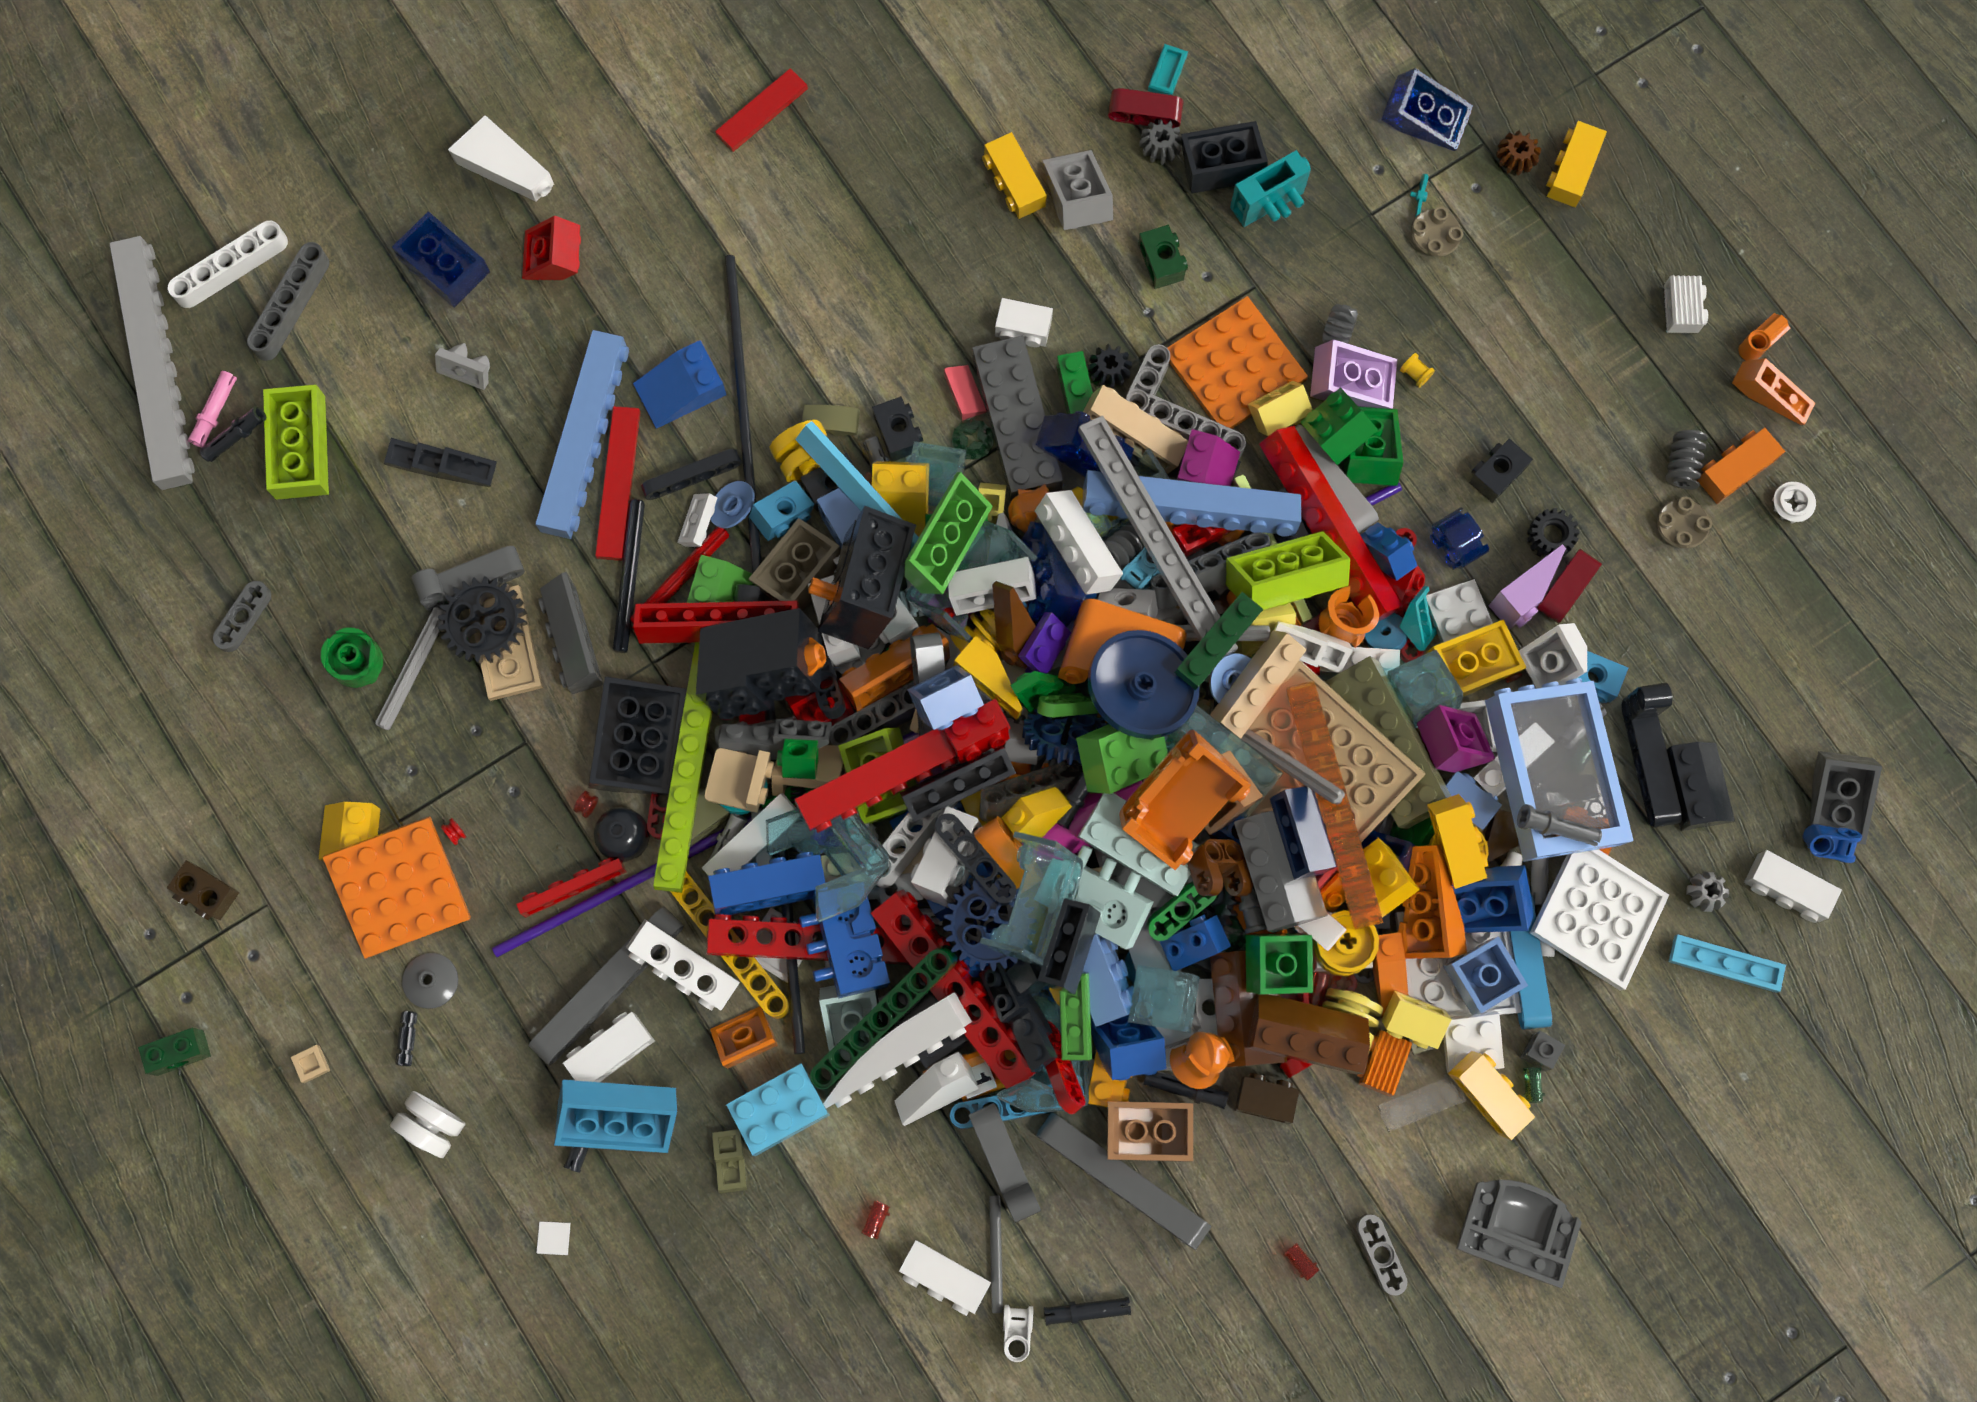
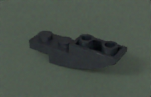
M998 962L996 963L995 971H993L991 965H989L979 973V976L1001 1023H1009L1031 1072H1039L1058 1058L1048 1038L1053 1031L1031 994L1017 996L1006 974V971L1010 968L1008 966L1004 968Z

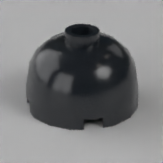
M623 807L613 808L603 813L596 822L594 829L595 845L600 853L606 858H613L614 860L619 858L623 863L641 856L647 848L650 838L644 818L633 809Z

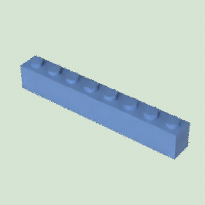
M592 331L536 521V526L542 533L571 539L573 531L576 532L580 523L578 513L580 507H584L586 503L587 492H585L587 482L591 483L593 479L594 467L592 465L594 458H598L601 451L600 437L601 434L606 433L608 427L607 413L608 410L613 409L615 403L614 389L615 386L620 385L622 378L621 365L622 362L627 361L629 347L626 346L622 336Z
M1088 470L1083 485L1082 508L1085 513L1128 518L1102 472ZM1139 476L1165 522L1192 524L1200 527H1219L1227 530H1245L1253 533H1272L1280 536H1295L1301 523V494Z

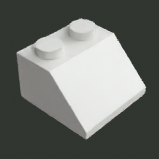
M1575 623L1557 625L1519 650L1526 665V670L1536 688H1542L1543 684L1550 682L1566 685V681L1576 679L1587 672V645Z

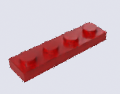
M613 858L605 859L598 864V868L591 871L588 869L581 870L573 875V879L565 883L563 880L554 882L547 887V891L540 894L538 892L530 893L522 898L523 901L516 905L520 914L527 918L627 873L625 866L619 858L616 860Z

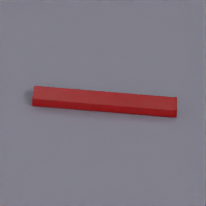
M613 406L595 555L597 559L623 561L641 412L639 408Z

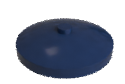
M1132 630L1113 636L1100 647L1089 667L1088 689L1096 710L1112 727L1132 737L1154 739L1172 734L1190 718L1199 698V687L1197 690H1194L1174 673L1188 655L1172 640L1151 631Z

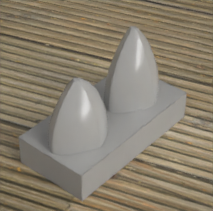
M465 343L456 345L449 350L439 348L435 354L437 373L482 390L486 388L489 383L488 371L490 369V363L486 355L474 359L467 358L468 352Z

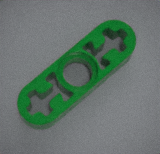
M1193 881L1180 891L1178 896L1171 898L1148 918L1146 923L1148 933L1157 941L1169 939L1212 903L1217 895L1202 896L1197 893ZM1191 893L1193 897L1197 896L1195 898V900L1198 902L1197 905H1195L1193 901L1187 896L1188 894ZM1181 901L1187 902L1189 904L1187 914L1183 916L1176 915L1174 912L1176 904ZM1168 911L1173 919L1176 920L1174 924L1171 920H1168L1169 918L1166 915ZM1158 921L1160 923L1166 922L1164 924L1165 931L1162 933L1159 930L1155 931L1156 926L1154 924Z

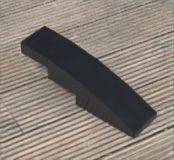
M395 438L390 439L384 465L485 487H491L497 461L448 447L441 449L419 442L416 445Z

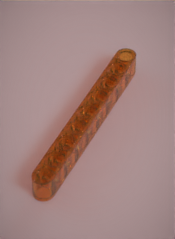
M1313 680L1287 687L1289 703L1308 768L1345 793L1342 802L1336 805L1315 792L1335 856L1336 868L1353 927L1357 930L1383 923L1315 682Z

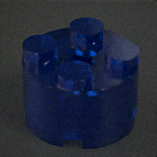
M1462 507L1432 524L1433 534L1430 535L1437 549L1442 547L1447 554L1444 558L1452 570L1456 568L1462 569L1489 552L1488 543L1483 546L1480 540L1484 537L1483 532L1468 512L1462 514Z

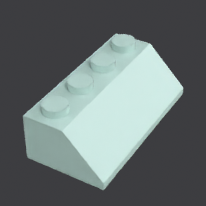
M1103 793L1077 838L1131 871L1141 874V877L1172 896H1178L1191 875L1188 865H1180L1176 870L1172 869L1122 830L1119 813L1126 800L1114 793ZM1192 841V844H1193L1192 850H1193V849H1195L1196 847H1198L1199 845Z

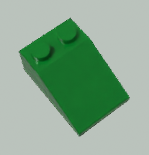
M1359 407L1378 431L1344 459V474L1352 483L1398 486L1403 467L1398 409Z

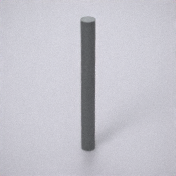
M989 1196L992 1313H1003L1001 1196Z

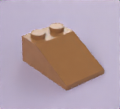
M1108 1102L1107 1160L1193 1161V1103Z

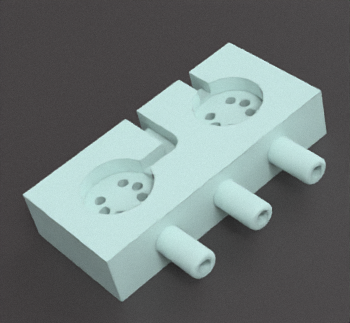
M1082 845L1076 860L1063 853L1054 854L1034 900L1052 910L1059 909L1058 913L1064 898L1090 904L1101 913L1095 933L1124 949L1132 948L1154 901L1135 892L1141 874L1131 871L1123 886L1110 879L1117 864L1115 860L1107 858L1100 873L1086 866L1092 852V848L1086 845Z

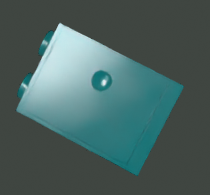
M1296 150L1235 185L1230 208L1243 227L1267 214L1272 221H1277L1280 216L1283 218L1289 217L1291 210L1286 204L1289 201H1292L1296 208H1300L1304 204V200L1300 195L1304 193L1311 171L1308 160L1305 157H1301Z

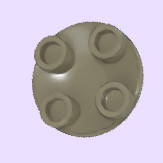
M1444 207L1423 211L1415 218L1411 227L1412 239L1416 246L1431 256H1446L1457 249L1463 237V231L1458 221Z
M1682 497L1668 502L1661 508L1657 516V528L1660 535L1667 543L1678 548L1688 549L1700 545L1707 538L1712 527V520L1706 511L1690 497Z

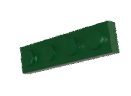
M1241 592L1174 673L1194 690H1197L1263 611V608L1245 593Z

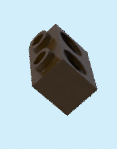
M187 860L167 886V889L174 893L172 896L174 900L184 906L191 903L197 907L194 912L208 921L211 917L221 920L240 893ZM194 879V888L191 891L187 892V883L190 880ZM216 893L218 897L217 902L213 906H209V897Z

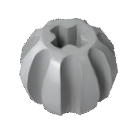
M1704 871L1702 875L1696 874L1690 879L1692 885L1686 887V895L1692 896L1690 904L1694 908L1700 905L1701 911L1712 912L1713 908L1719 910L1725 905L1726 902L1723 898L1729 897V889L1724 888L1723 883L1726 880L1722 876L1715 878L1714 872Z

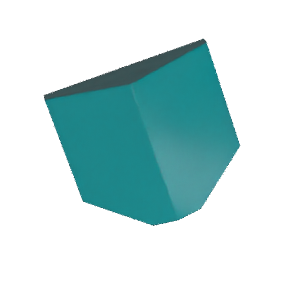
M1423 586L1410 602L1399 626L1419 651H1424L1437 634V628L1432 627L1426 595L1430 591L1429 586Z

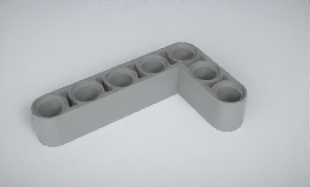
M1160 344L1150 347L1130 387L1126 400L1142 403L1143 407L1139 409L1150 416L1156 417L1154 415L1156 412L1165 413L1167 417L1159 419L1161 423L1171 430L1179 432L1186 440H1189L1191 430L1194 429L1205 433L1209 432L1227 443H1235L1239 447L1240 459L1246 444L1245 437L1240 432L1155 396L1167 372L1170 351L1167 347ZM1160 357L1164 362L1157 364L1152 361V358ZM1143 379H1149L1154 384L1151 386H1145L1141 383V381ZM1180 422H1186L1191 426V428L1182 429L1179 427L1178 424Z

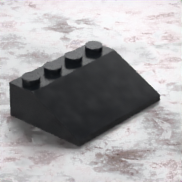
M605 676L588 784L589 789L621 793L669 795L686 688Z

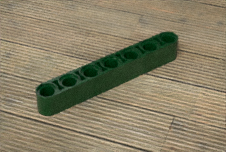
M942 945L927 954L813 1067L810 1073L812 1084L818 1089H827L839 1081L872 1046L882 1039L954 968L958 959L956 951L952 952L951 946ZM938 953L946 957L947 965L945 967L937 962L936 957ZM918 973H923L927 977L928 982L926 986L918 982ZM899 992L906 994L908 998L907 1005L899 1001ZM879 1011L887 1014L888 1024L883 1023L879 1019ZM860 1030L865 1031L869 1035L868 1043L860 1038ZM841 1049L849 1053L850 1061H845L842 1058ZM822 1068L830 1072V1080L823 1077Z

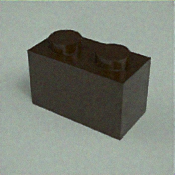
M1250 1073L1249 1077L1244 1076L1241 1078L1235 1111L1285 1124L1293 1123L1300 1091L1293 1088L1294 1083L1284 1080H1277L1276 1084L1265 1081L1266 1076Z

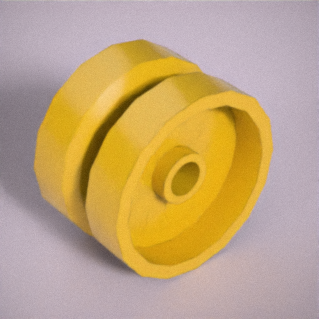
M808 420L798 423L779 434L772 441L769 447L776 462L782 463L780 468L787 482L791 483L795 480L796 482H801L800 477L820 467L795 440L805 425L811 421L827 437L820 421Z
M1343 910L1333 913L1331 916L1347 930L1329 951L1313 939L1315 959L1324 970L1333 975L1350 976L1359 973L1374 960L1378 952L1379 936L1376 928L1368 918L1356 911ZM1341 940H1346L1349 943L1348 949L1346 945L1340 944Z

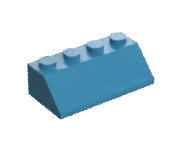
M562 1080L558 1100L554 1145L668 1153L677 1115L676 1088Z

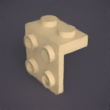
M723 748L717 749L704 795L706 801L758 813L759 805H764L767 797L768 788H764L766 778H771L774 769V762H771L770 752L759 750L758 756Z

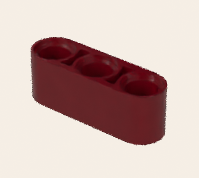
M1117 88L1111 92L1108 118L1115 122L1148 126L1150 122L1157 125L1161 119L1164 125L1171 121L1172 128H1176L1181 125L1184 101L1182 98L1174 95Z
M1579 549L1536 609L1559 624L1599 570L1602 563L1582 549Z

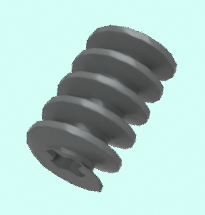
M1682 430L1673 435L1674 443L1671 445L1672 453L1669 455L1670 463L1667 466L1669 472L1666 474V481L1669 484L1691 490L1699 487V483L1694 480L1701 478V473L1695 470L1702 469L1703 464L1696 460L1704 459L1705 455L1700 451L1706 449V444L1701 442L1708 439L1705 433L1698 430Z
M1130 521L1121 527L1119 531L1108 537L1106 541H1103L1120 569H1124L1145 547Z

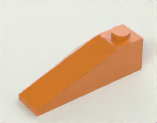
M1414 846L1408 874L1420 890L1403 902L1405 911L1403 921L1399 923L1398 932H1401L1405 959L1451 958L1466 954L1464 924L1441 846Z

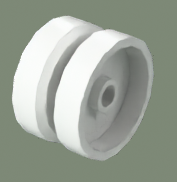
M412 1091L405 1101V1106L417 1117L414 1118L406 1113H397L390 1127L414 1146L439 1158H444L451 1144L439 1131L449 1136H458L465 1126V1122L431 1099Z

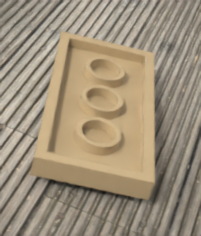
M519 585L510 587L509 591L515 590L518 593L515 599L521 598L524 602L521 587ZM487 598L483 605L484 608L493 606L495 598ZM523 604L519 608L525 609V604ZM527 614L520 617L526 620L528 624L520 626L525 636H516L520 645H510L513 653L510 654L504 650L502 652L503 660L494 655L493 663L491 664L487 661L486 657L483 658L481 668L487 696L490 701L543 688ZM485 616L480 617L481 625L485 623ZM499 621L495 625V631H502L506 627V621ZM479 632L474 634L476 643L482 637V634Z

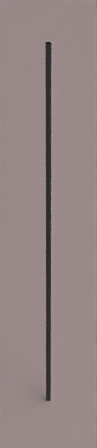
M734 255L725 256L744 482L753 488L755 495L753 504H755L757 500L736 262ZM749 512L747 518L753 574L762 563L759 529L749 518ZM760 591L759 601H765V594ZM770 700V710L764 711L765 721L776 719L774 700ZM771 776L770 782H771V794H772V776ZM785 828L775 840L777 858L785 857L786 861H788ZM792 903L781 905L782 918H787V923H794ZM786 932L784 936L785 942L790 946H795V932ZM786 959L794 1054H805L797 959Z

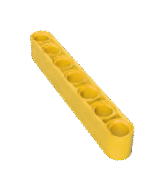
M686 871L682 893L670 892L707 938V926L702 924V918L707 913H714L713 903ZM693 891L697 892V902L691 905L686 904L685 898L687 894ZM733 929L729 930L728 934L732 936V942L740 943L742 940ZM721 956L770 1017L781 1019L789 1013L790 1002L755 957H749V964L746 968L738 969L736 967L737 956ZM761 976L765 977L766 986L760 991L754 990L752 986L754 979ZM775 998H780L783 1000V1008L779 1012H771L769 1008L770 1002Z

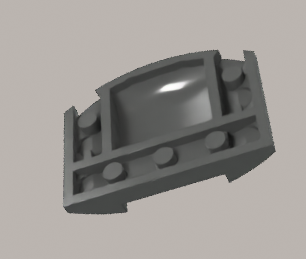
M1493 1180L1485 1183L1481 1181L1475 1185L1456 1249L1523 1274L1529 1278L1562 1288L1582 1222L1578 1217H1572L1562 1201L1538 1187L1511 1180Z

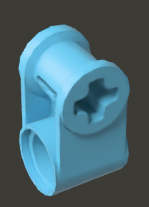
M1144 547L1135 559L1122 570L1123 575L1120 579L1126 580L1135 589L1147 590L1151 586V579L1160 574L1155 564L1149 562V553ZM1133 574H1135L1138 578H1140L1141 581H1138V580L1133 576Z

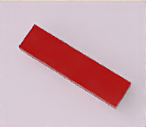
M790 68L715 131L716 136L734 152L808 90L807 84Z

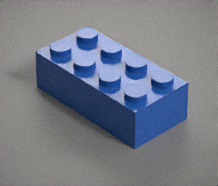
M813 852L798 854L797 859L786 861L785 857L771 859L769 864L758 866V863H749L742 865V870L730 872V868L718 869L713 871L714 875L708 876L715 915H734L813 899L812 896L815 891L826 889L820 854L813 856Z

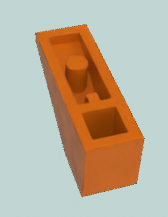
M1766 358L1743 361L1732 382L1748 398L1800 425H1805L1815 405L1813 400Z
M1401 932L1378 935L1379 947L1373 960L1372 969L1378 1003L1384 1009L1381 1020L1394 991L1408 995L1406 959Z

